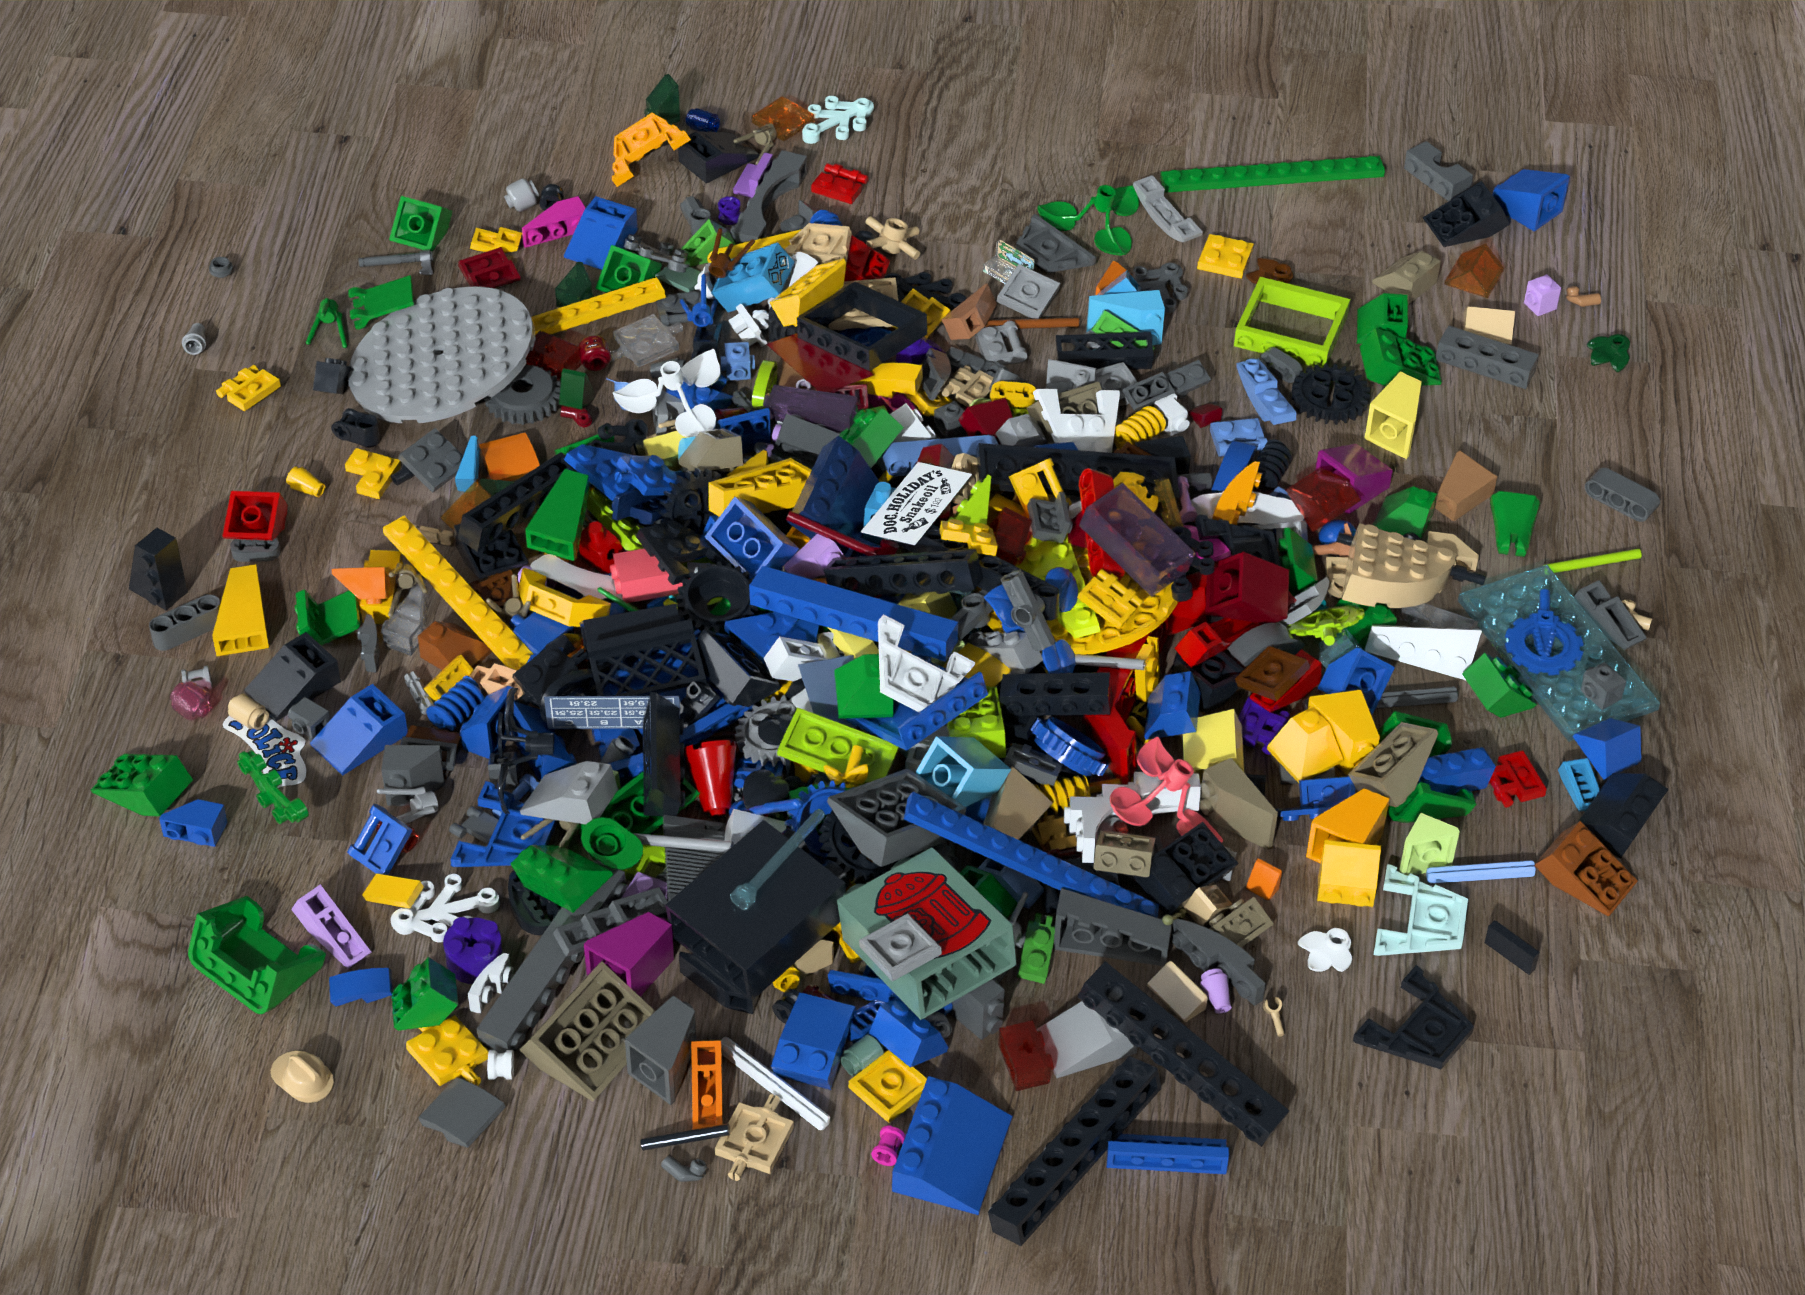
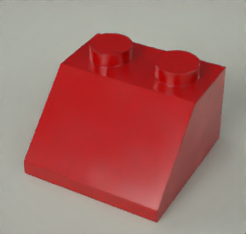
M231 491L222 537L224 539L273 541L285 527L288 504L280 492Z

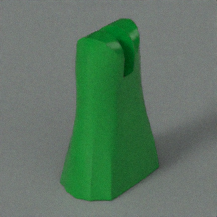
M1498 491L1490 498L1498 554L1508 555L1510 543L1512 542L1515 543V556L1525 557L1539 513L1540 501L1535 495Z

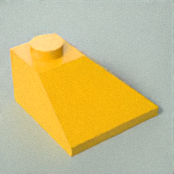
M1313 706L1293 716L1267 746V750L1298 783L1299 780L1312 779L1343 762L1342 754L1330 724Z

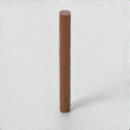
M1079 318L988 320L984 328L1001 326L1007 321H1014L1018 329L1079 327Z

